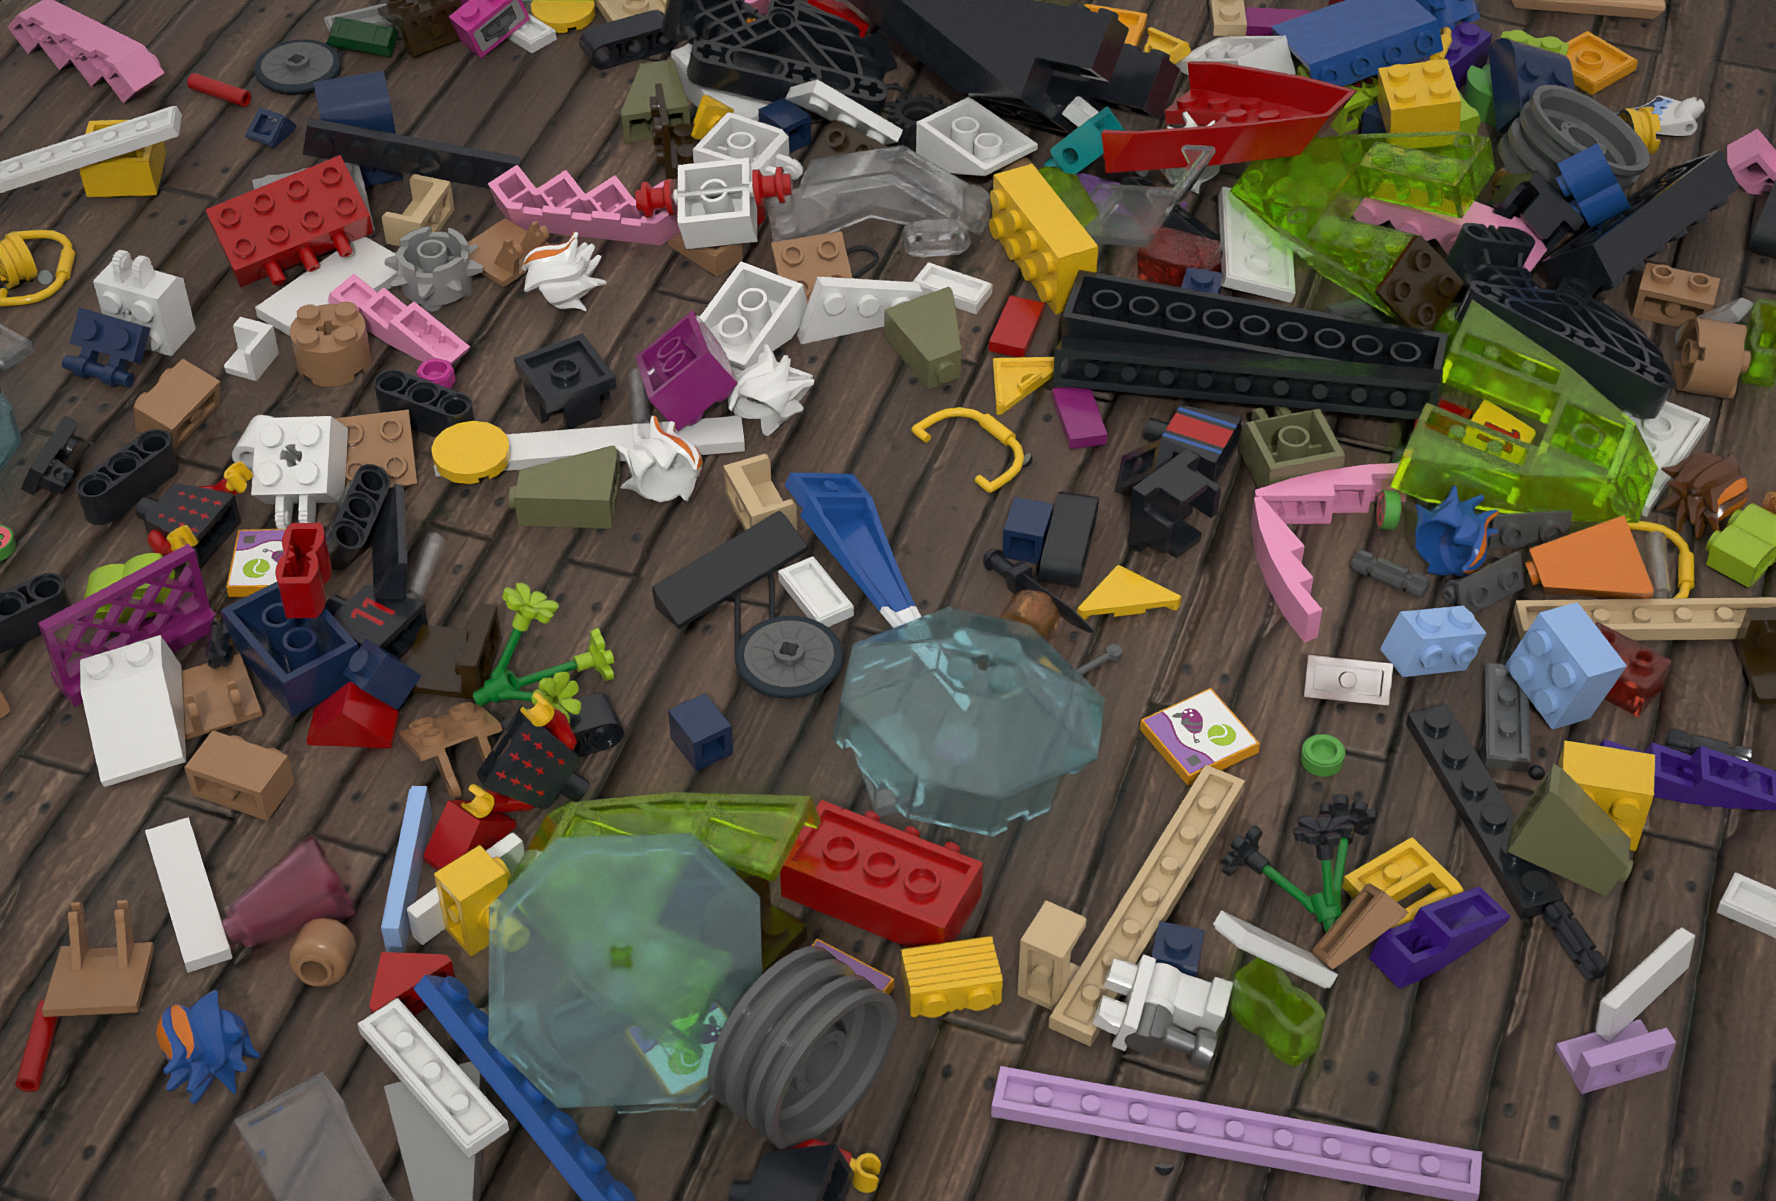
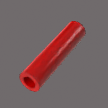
M191 73L187 80L188 88L242 107H247L251 102L252 95L250 91L197 73Z
M41 1000L37 1004L15 1083L18 1089L26 1092H35L40 1088L59 1016H43L42 1008L45 1000Z

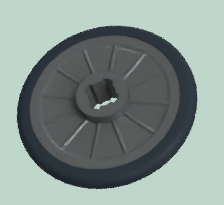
M309 39L291 40L279 43L264 51L254 65V74L260 84L272 91L288 94L305 93L315 90L313 84L315 81L334 79L341 69L342 62L339 53L332 46L324 42Z
M779 616L758 623L743 635L735 652L736 668L745 683L764 695L783 699L809 696L826 688L839 674L844 658L841 642L835 633L824 624L802 616Z

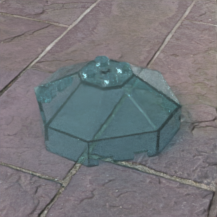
M946 607L853 644L837 713L833 740L842 749L851 747L860 756L858 767L879 789L887 786L897 796L895 807L905 818L994 836L1007 830L1008 822L1022 815L1027 821L1050 811L1059 777L1067 773L1076 774L1085 765L1097 760L1105 698L1029 624ZM979 659L988 661L989 667L986 671L978 669L977 663Z
M692 833L556 838L489 906V1042L557 1108L610 1106L616 1113L650 1112V1110L679 1109V1111L699 1110L712 1097L708 1088L707 1074L711 1054L718 1036L741 998L763 975L760 896ZM616 946L618 949L624 950L627 946L631 947L634 950L630 956L634 963L633 966L628 970L623 966L618 967L616 970L612 969L609 966L613 961V957L609 953L612 948Z

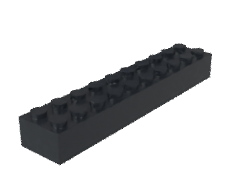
M1083 270L1078 271L1062 317L1061 340L1064 336L1439 370L1442 369L1448 338L1446 333Z

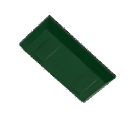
M335 17L326 44L391 58L399 30L393 27Z

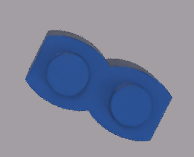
M1598 143L1557 164L1562 174L1556 177V180L1565 197L1570 194L1574 196L1575 200L1569 202V204L1583 219H1586L1590 228L1631 208Z

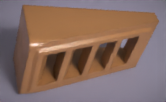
M681 232L668 239V246L716 277L743 261L742 243L686 249Z
M1368 883L1313 948L1312 954L1330 968L1335 969L1397 924L1409 912L1387 893Z

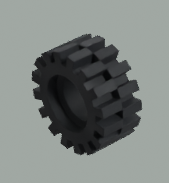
M911 93L905 94V100L901 97L896 98V103L892 102L890 109H888V121L903 131L898 142L894 144L899 143V148L902 149L909 146V151L915 152L917 121L947 108L948 105L947 103L943 104V99L938 97L934 100V95L932 94L922 97L923 93H917V97H912Z

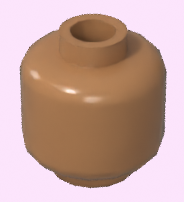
M318 918L305 923L298 932L290 950L289 963L292 971L300 980L312 986H331L340 982L347 973L355 954L356 942L354 936L345 925L336 920Z

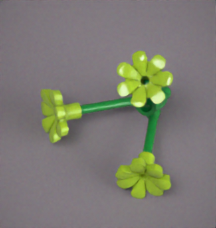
M516 583L515 590L505 588L502 599L506 601L507 607L510 610L516 611L512 621L513 631L498 665L491 673L492 678L484 682V687L473 692V698L480 707L492 701L499 703L505 700L528 701L536 705L538 700L533 695L539 692L552 706L566 715L570 724L568 713L579 714L581 702L572 699V696L578 693L579 687L575 680L569 681L570 675L568 672L574 669L580 672L593 667L594 670L602 675L604 681L614 680V673L609 665L615 663L611 650H604L605 642L597 627L590 631L587 652L573 656V661L517 678L512 671L507 670V666L522 632L528 630L532 619H537L542 623H549L559 605L553 600H546L547 596L539 591L530 594V588L527 584ZM539 682V689L534 692L520 691L521 687Z

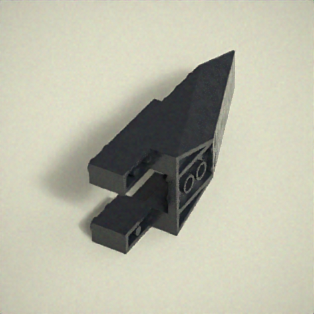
M848 0L966 98H972L1003 120L1062 138L1067 137L1078 128V126L1062 114L1077 96L1085 100L1098 112L1108 106L1110 110L1161 120L1180 68L1169 60L1170 55L1157 49H1151L1150 53L1143 52L1139 47L1124 43L1129 28L1118 20L1119 15L1104 8H1099L1098 12H1094L1077 3H1071L1070 7L1035 0Z

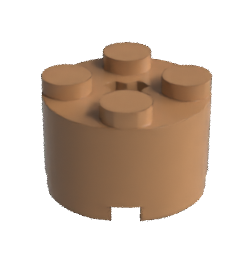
M345 301L339 304H323L318 306L308 304L297 310V317L290 327V337L297 370L303 378L304 375L311 378L312 383L318 386L335 387L354 381L356 373L362 369L365 373L369 369L372 356L364 317L357 310V306L354 303Z
M1706 318L1688 319L1681 330L1676 349H1682L1680 362L1673 361L1672 374L1675 389L1686 393L1733 399L1736 393L1739 373L1747 372L1751 359L1750 351L1744 350L1747 334L1746 326Z

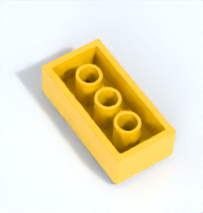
M1033 164L994 174L993 190L990 192V201L993 206L992 219L989 220L990 232L993 238L998 239L1003 245L1009 259L1014 260L1019 266L1024 279L1030 281L1035 287L1040 300L1044 303L1046 302L1055 315L1063 313L1078 271L1083 270L1097 273L1098 245Z

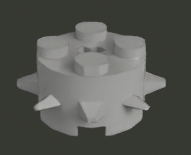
M431 226L413 230L400 239V248L395 252V256L388 257L384 261L386 266L398 271L399 275L390 283V286L400 285L406 298L421 304V307L426 311H437L442 305L455 302L461 297L469 296L472 293V275L481 273L484 269L483 265L470 259L469 254L478 246L476 244L468 246L464 236L452 228H448V233L432 232Z

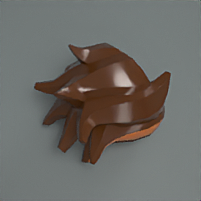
M1700 452L1685 458L1677 465L1661 468L1663 472L1674 478V480L1667 482V485L1670 487L1669 493L1656 510L1663 511L1676 507L1675 532L1682 531L1683 524L1689 517L1690 523L1694 525L1695 539L1700 540L1707 525L1710 526L1713 533L1719 530V521L1732 515L1737 509H1741L1748 500V483L1746 478L1742 476L1739 464L1733 453L1728 454L1722 459L1720 456L1712 453Z

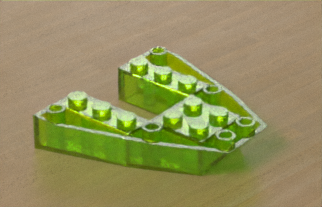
M1460 131L1345 134L1317 138L1306 150L1297 156L1252 161L1230 192L1272 234L1312 269L1393 318L1395 314L1376 296L1375 290L1409 241L1416 234L1351 220L1350 217L1363 199L1368 197L1462 219L1496 170L1491 139L1489 137Z
M1472 299L1443 365L1442 383L1547 424L1539 445L1536 447L1426 403L1390 487L1426 502L1440 504L1447 498L1452 486H1456L1460 502L1478 495L1484 496V500L1475 508L1479 510L1490 511L1497 509L1499 513L1506 514L1572 510L1571 521L1606 522L1625 515L1627 523H1638L1658 467L1636 423L1571 367Z

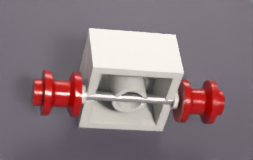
M747 157L678 165V189H675L672 179H665L663 187L652 188L648 181L642 182L641 189L635 191V200L638 212L644 211L646 218H653L655 210L666 209L669 216L676 215L678 205V226L686 249L757 242V206H763L765 199L770 197H777L780 204L787 203V196L793 195L791 174H785L783 167H776L774 175L763 176L759 169L752 170L750 159Z

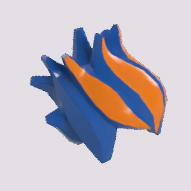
M1452 486L1447 498L1436 508L1432 507L1430 509L1431 512L1418 504L1415 505L1418 515L1415 529V548L1420 556L1430 564L1428 574L1462 577L1475 573L1483 566L1487 555L1488 538L1498 535V529L1488 528L1487 525L1499 514L1497 509L1482 514L1474 513L1476 506L1484 500L1483 495L1460 502L1457 495V487Z
M216 990L199 999L190 1008L173 1003L164 1010L158 1021L156 1037L160 1048L169 1062L163 1071L166 1075L172 1072L166 1089L171 1092L188 1080L186 1092L193 1093L189 1100L193 1104H196L205 1094L215 1077L224 1083L233 1094L236 1093L235 1071H247V1065L242 1061V1057L260 1058L259 1053L252 1046L244 1020L237 1014L220 1008Z

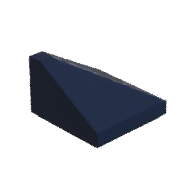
M259 107L245 137L275 148L294 132L297 125L287 116Z

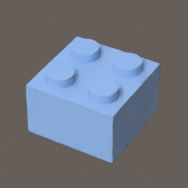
M1576 602L1540 612L1505 664V667L1550 728L1554 730L1590 719L1627 665L1580 604Z

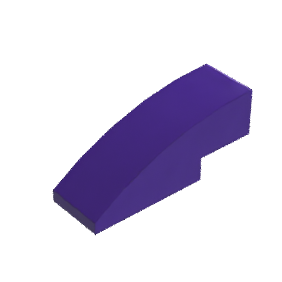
M1479 886L1420 907L1413 921L1391 928L1380 935L1369 959L1401 989L1422 980L1465 955L1504 926L1511 916Z

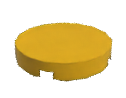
M533 0L531 3L532 16L556 30V33H566L568 28L576 27V31L581 30L589 25L596 15L594 0Z
M480 421L457 423L444 429L435 438L431 448L437 472L443 478L454 483L474 484L479 483V478L488 476L491 479L498 476L507 467L511 457L507 435L499 427Z

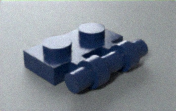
M79 307L70 344L82 347L81 353L77 357L66 355L62 360V367L73 371V374L80 378L89 379L93 377L100 379L107 386L115 388L120 385L130 388L134 383V374L125 371L127 363L132 361L141 364L151 328ZM99 352L111 355L107 365L97 363Z

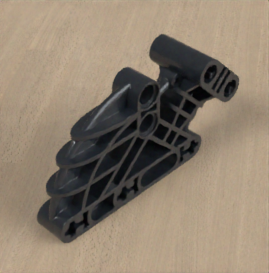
M666 0L661 32L668 40L673 42L688 40L693 45L687 67V77L692 83L720 91L775 102L786 97L790 87L819 80L881 117L888 95V88L882 82V78L885 76V68L873 58L875 53L874 45L859 36L860 30L853 23L801 0H769L766 16L759 14L758 9L745 2V0ZM748 18H750L751 20L756 19L747 24Z
M1463 224L1445 259V262L1465 282L1452 300L1453 303H1460L1454 315L1455 319L1466 328L1641 417L1655 419L1675 387V382L1672 379V372L1669 366L1663 360L1661 350L1647 337L1645 332L1619 311L1593 298L1594 289L1580 278L1566 276L1556 290H1546L1539 287L1532 279L1533 274L1527 268H1523L1535 245L1534 238L1527 232L1514 227L1499 226L1496 229L1494 225H1489L1487 229L1484 224Z

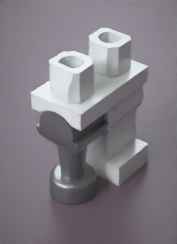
M1144 954L1138 965L1113 959L1108 968L1103 987L1126 995L1125 1001L1123 1003L1103 995L1096 1009L1092 1024L1115 1034L1112 1047L1125 1051L1128 1046L1140 1052L1139 1055H1149L1156 1052L1160 1047L1189 1054L1188 1061L1191 1065L1206 1070L1215 1051L1218 1034H1215L1225 1017L1233 982L1215 977L1212 983L1181 973L1171 965L1155 963V958ZM1181 1029H1184V1030H1186V1031L1195 1033L1196 1036H1194V1035H1192V1034H1190V1033H1188V1032H1185V1031H1183V1030H1181Z

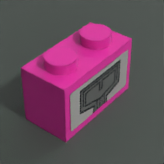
M469 0L449 16L462 44L480 58L484 57L530 19L522 0Z

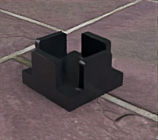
M1539 171L1503 175L1494 185L1498 191L1486 203V206L1494 208V213L1511 220L1514 216L1522 218L1546 247L1547 251L1544 254L1550 253L1565 234L1576 232L1585 222Z
M583 333L514 358L515 370L524 382L527 405L541 424L549 421L548 413L559 409L563 411L564 424L568 429L598 419L602 415L600 398L603 401L609 399L610 390L617 388L615 375Z
M1185 449L1132 489L1128 545L1139 553L1150 545L1162 554L1167 552L1174 558H1178L1201 541L1202 533L1184 521V519L1192 514L1193 507L1209 518H1213L1218 514L1221 488L1198 472L1199 457L1188 449Z

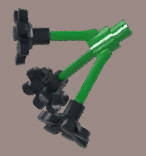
M1338 794L1333 796V805L1330 803L1320 804L1319 815L1316 816L1317 821L1308 815L1297 818L1299 827L1292 829L1295 840L1314 844L1316 846V857L1321 860L1323 891L1310 897L1269 866L1270 860L1258 852V843L1263 831L1257 825L1252 826L1247 831L1245 839L1238 835L1233 840L1230 846L1235 851L1228 852L1221 859L1220 863L1224 865L1221 872L1232 876L1239 868L1248 866L1259 875L1264 873L1298 900L1310 914L1315 913L1317 923H1323L1325 933H1327L1343 913L1341 908V888L1348 845L1353 842L1354 832L1362 836L1369 834L1371 824H1374L1378 817V811L1367 809L1368 804L1361 800H1356L1349 805L1348 797ZM1334 846H1338L1334 873L1332 875L1331 859L1335 857Z

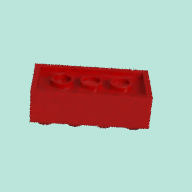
M341 155L205 209L211 228L240 288L269 276L274 286L281 285L286 280L282 270L303 263L306 271H315L319 268L316 256L336 249L341 258L349 257L353 253L350 242L374 233L370 214Z
M821 800L779 863L781 896L908 948L955 941L982 896L983 862L963 854L960 855L959 846L953 842H946L942 847L921 839L920 832L912 826H907L901 831L880 823L879 815L873 811H867L862 816Z

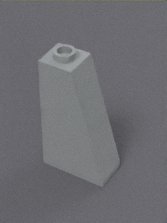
M471 1061L459 1064L460 1069L486 1097L483 1076ZM402 1081L384 1086L413 1201H480L483 1149L468 1158Z

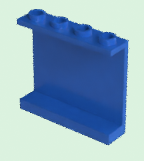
M1345 0L1271 26L1273 36H1286L1291 57L1296 56L1308 68L1310 78L1339 86H1345L1378 74V68L1390 67L1396 64L1404 65L1443 51L1438 19L1416 0Z

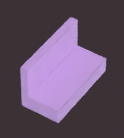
M1641 1019L1628 1024L1611 1042H1608L1594 1032L1556 1043L1555 1050L1581 1094L1666 1070L1676 1041L1667 1027L1648 1032Z

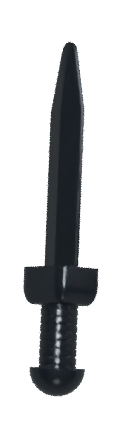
M990 549L984 554V567L988 571L993 569L1006 578L1007 588L1014 595L1019 596L1026 591L1070 624L1088 633L1094 632L1093 628L1073 608L1033 580L1032 567L1024 562L1014 565L1004 558L1003 551L999 549Z

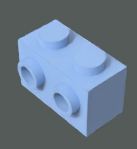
M1465 606L1400 611L1380 650L1393 663V666L1402 677L1464 671L1476 657L1478 648L1487 633Z

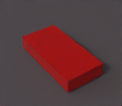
M1009 296L989 340V351L1024 358L1044 315L1045 303Z

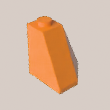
M1625 515L1529 549L1531 561L1526 562L1525 566L1533 586L1540 583L1544 594L1614 599L1654 598L1653 586Z

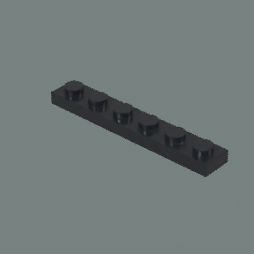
M308 118L303 145V155L329 160L341 155L345 163L411 175L417 174L483 188H489V182L514 166L518 165L520 167V157L313 118Z
M1444 704L1408 713L1406 726L1520 920L1544 914L1545 907L1548 904L1559 900L1564 901L1562 893L1548 870L1508 852L1511 827L1516 817L1449 706Z

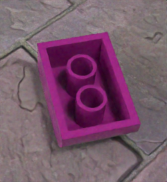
M694 310L635 356L648 399L669 422L676 423L675 429L677 431L686 425L691 426L703 416L704 410L714 402L725 400L733 392L734 386L738 384L724 349Z

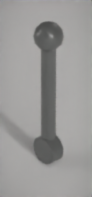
M1116 644L1108 645L1106 653L1065 676L1062 674L1056 675L1052 681L1053 687L1059 691L1065 690L1069 682L1108 660L1113 662L1119 661L1122 657L1121 646Z

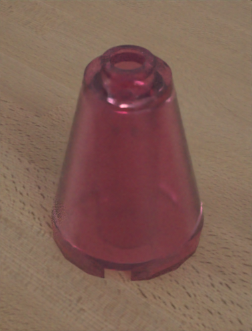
M313 834L302 839L225 908L228 918L221 922L234 945L242 941L246 948H250L296 934L305 923L313 919L328 918L338 921L356 913L354 904L335 868H332L328 860L324 858L327 855Z

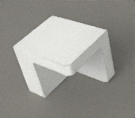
M240 317L233 325L238 349L224 364L225 372L257 381L279 354L274 328L270 324Z

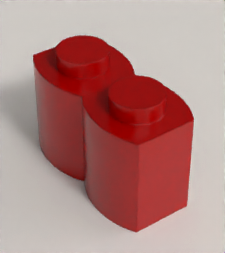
M291 523L284 531L282 537L284 554L279 559L275 570L284 613L287 618H317L322 613L326 604L324 586L330 579L332 572L324 528L321 523Z

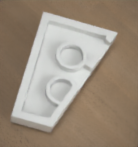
M819 80L790 87L786 96V100L826 119L836 120L884 145L898 142L903 131L901 128Z
M817 277L797 337L801 344L884 327L885 309L921 297L923 291L918 282Z

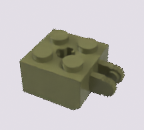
M1275 406L1274 417L1268 418L1263 408H1257L1252 410V421L1243 423L1239 452L1258 489L1289 478L1344 467L1345 454L1320 409L1291 414L1288 407Z

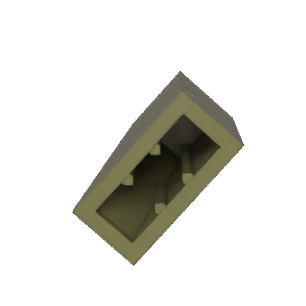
M674 59L640 64L621 110L624 144L653 139V118L651 117L649 97L656 96L655 84L662 83L669 126L690 124L689 104Z
M950 287L885 309V339L928 390L961 378V344L953 291Z
M607 446L519 470L517 485L511 486L509 491V507L511 510H516L518 526L612 529L621 478L619 451L615 449L616 446Z
M1552 764L1512 823L1508 852L1607 897L1617 882L1623 884L1626 881L1633 867V860L1629 858L1631 839L1561 767Z

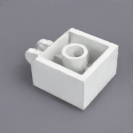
M730 112L693 148L694 163L749 157L752 170L759 169L763 176L774 175L776 167H783L784 173H790L794 180L803 174L801 163L789 157V137L782 129Z
M118 250L113 255L112 262L93 281L102 314L151 328L145 349L172 356L196 330L183 278L153 270L148 257L140 255L135 260H132L130 253Z
M332 416L256 418L252 472L254 476L252 478L251 495L265 504H275V525L278 529H286L291 524L293 504H299V523H315L316 504L338 503L345 489L348 428Z

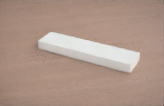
M189 817L145 830L187 973L232 959L230 947Z
M398 998L358 1023L359 1032L468 1158L509 1131L507 1120Z

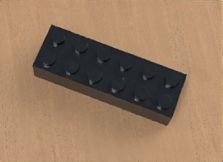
M1721 149L1666 169L1627 198L1631 208L1592 228L1590 226L1541 261L1555 289L1558 288L1564 277L1574 276L1590 284L1594 292L1599 287H1602L1604 291L1610 290L1624 282L1622 277L1624 274H1631L1646 265L1644 259L1654 257L1667 249L1665 243L1675 241L1688 233L1686 227L1694 226L1709 217L1708 211L1718 209L1729 202L1727 196L1737 190L1739 185Z

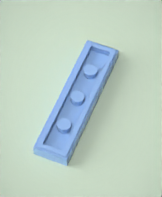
M412 786L408 793L381 925L386 952L405 953L410 931L407 908L416 901L423 865V854L426 849L432 819L427 786Z

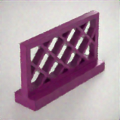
M187 544L39 622L38 625L54 669L50 672L53 682L75 707L83 703L80 683L81 659L159 635L162 636L174 653L209 634L211 619L217 614L210 608L195 550ZM183 563L186 564L178 580L168 578L173 568ZM145 583L150 584L141 600L131 598L136 588ZM162 587L172 589L164 604L154 602ZM185 591L194 593V595L179 602ZM108 603L113 604L104 620L93 618L100 607ZM125 607L136 608L127 624L117 622ZM148 611L158 613L156 616L142 622ZM70 623L75 624L66 640L55 637V631ZM88 627L98 628L90 644L79 642ZM111 631L121 633L120 635L105 642ZM74 651L84 653L83 655L68 662L69 658L71 657Z

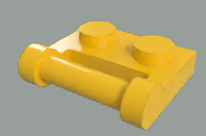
M1413 837L1344 876L1342 888L1355 899L1364 886L1371 883L1387 893L1396 902L1429 883L1436 889L1434 892L1405 908L1409 913L1391 928L1413 921L1420 907L1464 892L1459 882Z

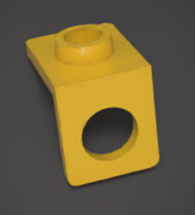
M703 95L693 121L695 125L691 137L702 140L728 112L733 113L734 109L709 95Z

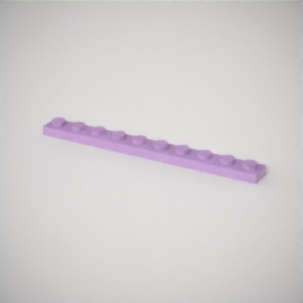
M1000 1066L991 1107V1117L1454 1201H1477L1479 1197L1482 1152L1003 1066Z

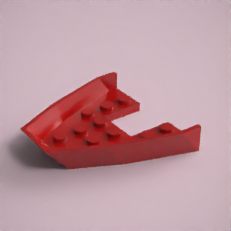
M1190 61L1188 63L1190 90L1177 98L1176 102L1165 110L1166 124H1186L1182 114L1184 112H1188L1197 125H1208L1213 120H1215V123L1211 126L1147 131L1104 130L1101 133L1106 173L1223 165L1297 156L1329 128L1357 90L1299 75L1223 62Z

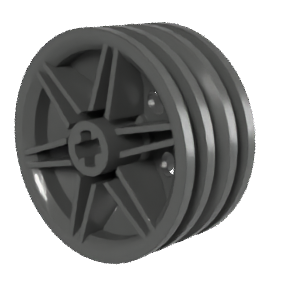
M1542 85L1536 88L1530 97V101L1522 108L1520 117L1512 122L1508 132L1503 135L1498 145L1500 157L1512 174L1539 171L1568 203L1575 200L1572 194L1565 197L1556 180V177L1562 174L1557 164L1592 145L1599 144L1625 196L1627 189L1635 184L1639 175L1644 172L1650 162L1648 149L1642 139L1618 115L1582 93L1557 85Z
M808 946L798 949L770 967L744 994L730 1014L711 1054L707 1074L709 1091L718 1102L728 1107L731 1112L742 1120L748 1121L754 1130L767 1137L780 1150H786L811 1138L821 1140L855 1108L880 1072L895 1037L898 1022L897 1005L890 995L876 988L865 977L856 975L851 967L837 960L826 949L819 946Z

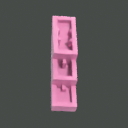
M355 274L329 293L328 303L339 304L345 301L354 303L357 306V310L364 317L368 332L422 362L439 358L447 360L453 365L470 349L468 344L413 301L409 306H406L387 289L382 288L379 292H376Z
M1409 463L1367 464L1329 469L1289 478L1255 490L1254 498L1262 496L1285 524H1331L1332 513H1368L1370 502H1377L1381 490L1397 491L1401 502H1406L1411 471Z
M1258 496L1253 501L1250 523L1256 558L1266 585L1282 614L1305 643L1318 638L1322 608L1311 597L1313 576L1302 565L1305 546L1262 496Z

